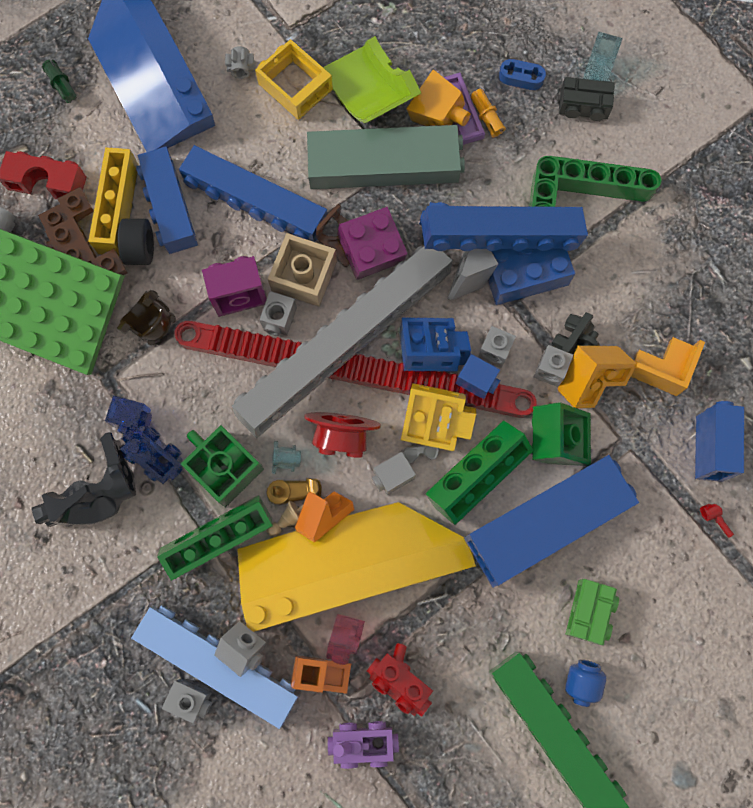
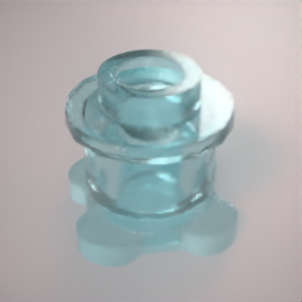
M274 441L272 474H276V468L291 469V472H294L295 467H300L301 451L296 450V445H293V447H278V441Z

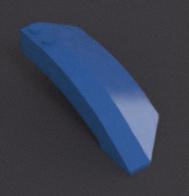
M102 0L88 40L146 152L165 146L169 148L214 127L213 114L152 1Z

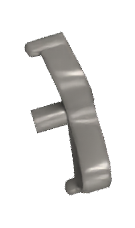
M416 444V446L406 447L401 452L408 463H413L421 453L431 460L435 459L440 448Z

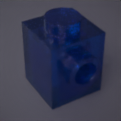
M113 396L105 422L112 427L118 428V433L127 436H133L134 433L143 435L144 429L148 428L151 423V409L144 403Z

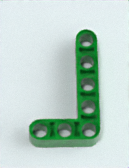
M543 156L538 160L533 175L529 207H555L557 190L645 202L654 196L662 180L660 174L652 169L557 156ZM542 170H546L550 172V174H546L542 172ZM539 193H545L548 197H543Z

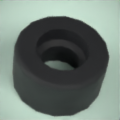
M122 219L118 227V249L124 265L151 264L154 254V238L152 226L148 219Z

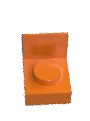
M335 491L325 499L309 492L296 523V531L315 543L355 510L353 501Z

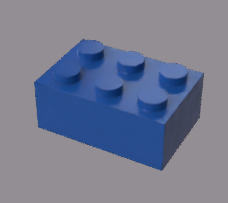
M499 249L491 251L498 262V266L488 279L496 305L569 286L575 276L568 252L564 249H550L547 251H540L538 249H525L522 251Z

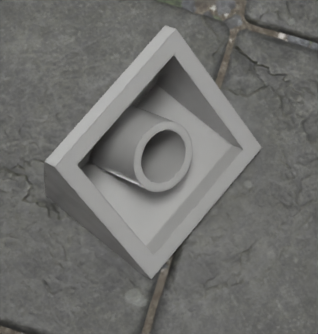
M473 249L463 252L447 299H457L485 286L498 266V262L491 251L487 249Z

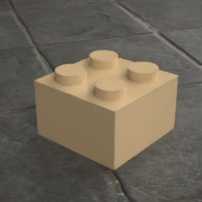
M286 233L268 277L271 291L320 307L337 263L336 249Z

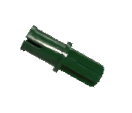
M50 59L46 60L42 64V69L49 77L51 87L58 91L66 103H71L72 100L76 99V93L69 84L68 76L61 71L55 60L52 59L51 62Z

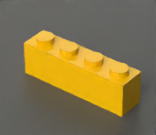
M105 147L88 241L100 255L112 249H115L119 255V223L122 219H130L137 178L136 166L139 165L131 149Z

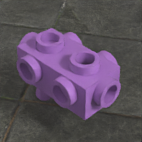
M385 721L368 722L369 728H357V723L354 722L340 723L339 729H334L333 737H328V756L333 755L334 764H340L343 769L357 768L358 763L370 762V767L388 766V761H393V753L399 752L398 734H392V727H386ZM374 738H382L383 746L380 748L374 747L372 744Z

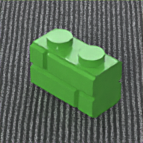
M587 579L578 580L565 635L604 646V642L609 641L612 635L613 625L609 624L611 612L615 613L619 605V597L615 596L617 589Z

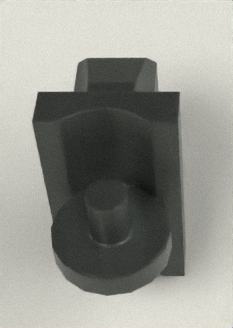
M585 312L583 317L570 314L564 326L565 330L572 332L569 338L557 334L552 341V346L573 355L578 346H600L596 340L599 333L593 331L595 328L591 322L593 315Z

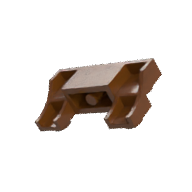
M81 187L58 198L59 205L38 215L50 240L46 242L48 247L118 274H128L115 249L97 257L78 224L80 220L94 212Z

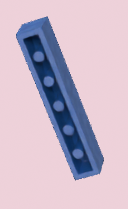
M195 145L179 168L183 182L188 187L195 190L197 188L201 189L214 200L221 199L227 202L234 210L240 211L241 209L246 211L253 219L257 221L264 220L280 232L286 231L294 236L316 243V228L328 215L326 208Z
M427 206L421 219L425 249H434L436 251H445L447 249H461L462 251H471L473 249H487L489 251L499 249H513L514 251L525 249H538L540 251L564 249L571 251L578 249L588 236L583 207Z

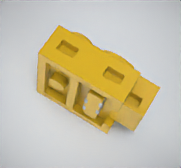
M412 383L401 440L454 451L457 437L471 440L476 418V408L464 406L466 394Z

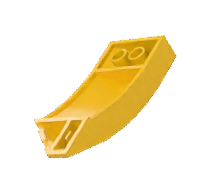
M397 502L348 515L315 543L297 531H293L237 549L241 606L246 626L251 631L256 632L476 567L472 551L464 539L465 537Z

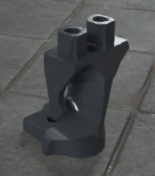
M111 432L105 433L100 438L107 461V468L103 479L97 484L76 481L60 495L53 491L44 493L42 495L44 503L31 508L36 524L45 523L48 527L57 524L68 527L95 524L117 514L124 500L136 496L134 474L128 465L121 442L115 440Z

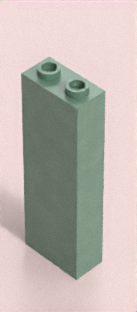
M457 125L307 132L310 189L459 183L460 173L465 171L464 157H460L459 150H463V136L458 135Z

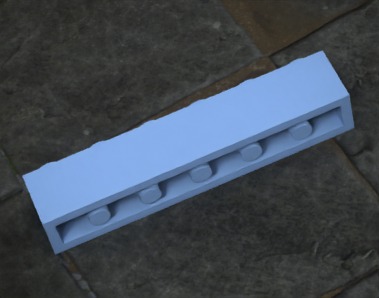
M163 605L160 608L150 607L131 639L278 729L283 726L300 696L295 691L296 689L291 687L290 681L282 678L279 682L270 676L272 671L261 664L255 670L249 669L241 677L214 656L220 639L211 634L208 637L198 633L199 627L188 620H184L183 623L174 618L176 613Z

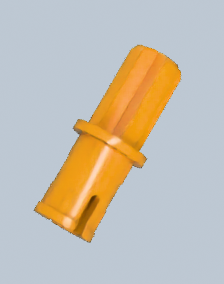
M483 89L474 91L471 94V100L479 112V119L484 121L493 138L501 135L506 128L496 113V106L491 105Z

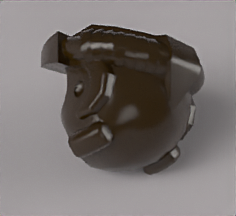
M150 290L148 292L145 291L132 309L121 318L117 329L123 334L130 330L142 340H147L148 345H155L156 341L167 334L171 323H175L176 318L172 312H169V307L158 298V293Z

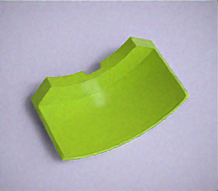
M376 36L367 40L363 47L323 67L332 75L333 91L352 116L363 123H367L421 94L410 70L403 71L399 68L393 70L390 67L392 62L380 46Z

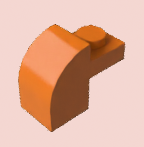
M295 656L291 687L293 689L323 693V691L347 694L351 663Z

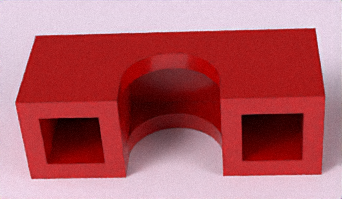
M6 151L0 167V182L7 190L31 194L34 185L38 181L48 179L46 188L54 199L57 200L79 187L83 190L87 178L81 167L73 161L66 160L62 162L48 156L35 157L22 151H17V153Z

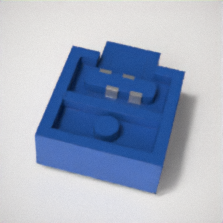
M401 318L399 335L404 371H458L459 365L466 364L471 354L468 331H455L454 318Z

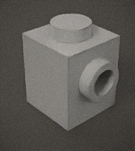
M239 621L220 638L214 656L241 677L249 669L253 671L259 666L264 658L261 653L266 642Z
M183 679L175 680L162 709L194 724L199 721L200 717L203 719L206 717L212 704L209 701L211 692Z

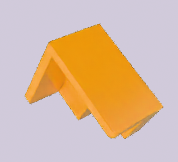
M673 337L668 344L663 359L639 349L634 357L637 365L631 377L678 396L688 388L705 342L699 340L694 345H691Z
M578 346L566 376L558 386V391L575 408H595L606 386L627 385L637 363L618 346Z

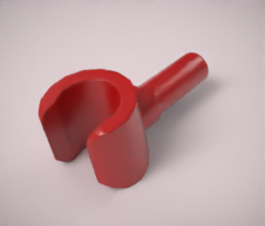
M707 504L700 507L701 515L706 521L715 519L728 538L734 535L722 517L723 511L719 505Z

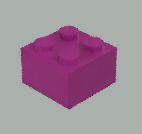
M388 207L339 224L337 236L356 280L396 266L401 261H404L408 254Z
M241 256L233 262L225 264L214 263L208 268L202 269L208 298L218 317L265 305L267 296L254 256Z

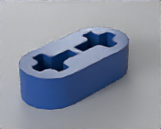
M515 59L505 60L501 64L499 79L503 84L528 90L540 89L546 77V71L542 66ZM508 70H513L512 75L507 74ZM532 75H536V80L531 79Z

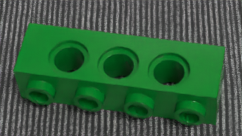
M503 420L425 494L435 509L456 525L534 450L523 432Z
M258 495L160 548L157 558L172 581L272 527V517Z

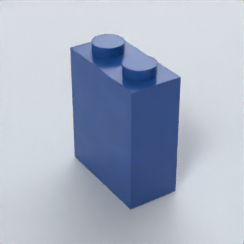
M730 401L716 402L715 405L696 416L695 479L723 482L744 473V407L734 406V403Z

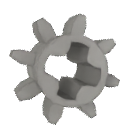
M234 47L231 50V54H225L227 72H231V75L238 79L247 78L249 71H255L254 54L250 53L245 47Z

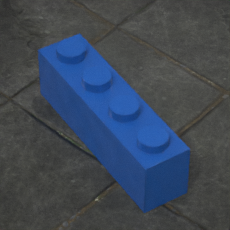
M167 146L138 154L140 165L136 166L141 181L145 180L146 187L142 189L146 201L151 202L153 209L149 210L153 224H158L159 231L155 233L160 247L165 246L168 253L172 254L198 246L175 166Z

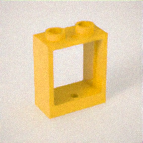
M291 39L284 45H280L274 54L267 60L260 62L255 69L258 84L297 120L301 119L333 90L332 75ZM294 62L313 80L291 98L272 79Z

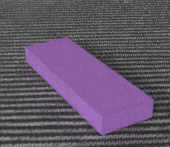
M461 73L444 77L462 92L465 101L463 109L471 113L470 119L465 126L455 122L452 123L457 125L458 135L463 136V145L484 139L485 132Z

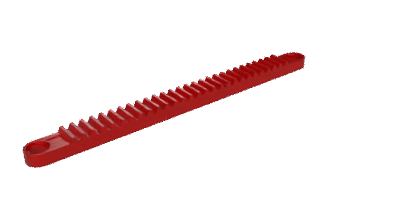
M194 321L181 322L177 325L174 332L176 341L185 349L276 367L284 358L289 359L302 344L299 341L293 342L289 339L283 340L280 337L273 338L270 335L263 336L260 333L253 334L250 331L243 332L240 329L233 330L230 327L224 328L220 325L214 326ZM187 329H193L196 332L195 337L190 341L182 339V334ZM362 354L354 355L328 377L329 379L410 395L412 383L466 394L464 406L517 418L530 416L533 413V407L537 405L534 394L525 389L499 383L493 394L488 392L486 397L482 399L457 385L458 375L455 373L448 374L445 371H404L403 363H396L392 360L386 361L382 358L375 359L372 356L365 357ZM519 397L526 398L530 404L529 409L525 411L519 410L515 405V400Z

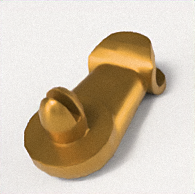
M306 478V481L276 480L269 484L267 497L270 502L282 505L289 501L304 500L309 492L321 497L322 486L318 479Z

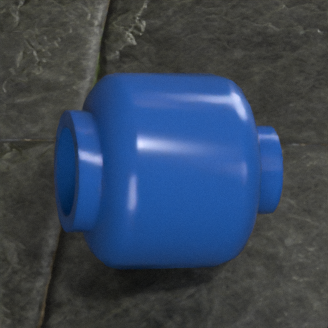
M578 660V663L572 664L569 667L565 690L568 695L573 697L575 704L589 707L591 703H598L602 700L606 684V674L601 670L599 664L589 660Z

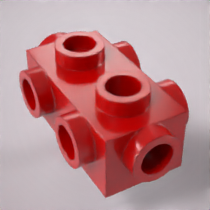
M397 643L393 657L387 653L382 660L376 658L366 672L371 675L369 679L373 682V687L383 695L388 694L396 701L395 705L406 714L411 713L413 716L418 714L422 717L432 704L428 698L433 690L410 672V666L403 662L407 646Z

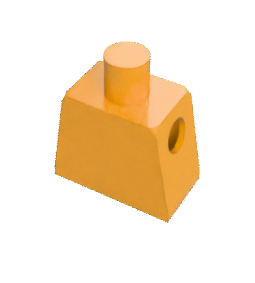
M432 70L420 87L421 94L414 97L406 108L411 121L424 126L452 125L453 122L465 126L470 119L471 113L463 109L465 101L462 92L435 70Z

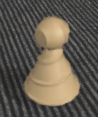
M289 501L278 523L274 522L273 526L267 529V533L272 537L280 535L281 528L295 526L303 505L298 507L294 502Z

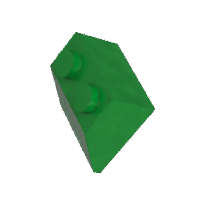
M561 402L534 406L532 417L533 443L531 446L534 451L532 452V460L546 464L590 466L591 413Z

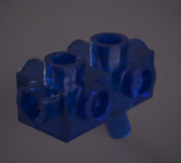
M140 424L136 429L131 426L121 437L124 441L120 448L123 452V457L131 464L137 463L144 469V474L154 482L158 480L164 484L168 479L174 480L183 469L181 467L182 458L180 457L182 452L174 444L169 443L165 445L159 440L161 435L152 426L148 425L145 428ZM163 456L168 462L162 464L158 461V458Z

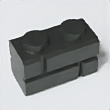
M565 77L560 91L559 114H563L568 118L581 116L590 117L593 121L608 120L613 109L615 82Z

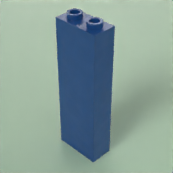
M610 455L464 538L492 588L499 586L639 503L636 498L635 489L625 481L619 464L612 460Z

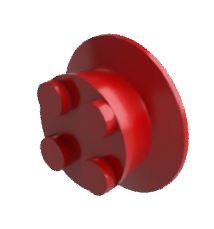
M311 412L304 415L307 421L317 425L312 444L319 448L320 454L335 455V452L338 451L346 452V456L362 458L363 452L367 451L366 432L381 428L379 422L359 416L328 412Z

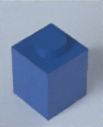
M471 354L461 370L456 384L484 399L488 392L493 394L501 380L496 377L500 369Z

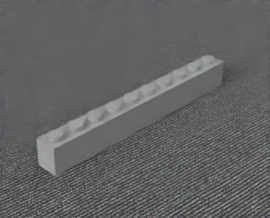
M419 246L406 262L401 261L398 263L389 276L380 278L371 291L362 293L357 298L355 304L349 309H343L337 315L336 320L330 325L322 326L312 340L303 342L297 348L294 355L289 359L284 358L281 360L271 374L262 376L256 382L253 389L248 393L240 394L232 405L235 416L258 438L445 279L451 272L453 260L443 251L425 249V247Z

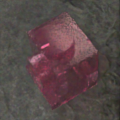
M337 614L328 643L326 658L340 665L348 664L351 653L357 654L365 621Z

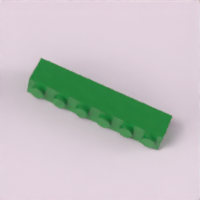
M515 651L488 671L583 808H629L623 799L627 796L625 791L616 780L610 781L605 774L608 770L606 764L598 754L593 756L586 746L590 742L579 728L574 730L569 723V720L572 718L561 703L557 705L552 699L551 695L554 693L552 688L544 678L539 680L533 670L536 669V666L527 654L522 656L520 652Z

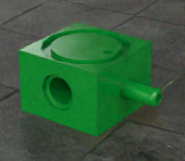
M222 425L206 440L195 430H191L187 434V439L196 449L181 465L225 508L264 470L261 464Z

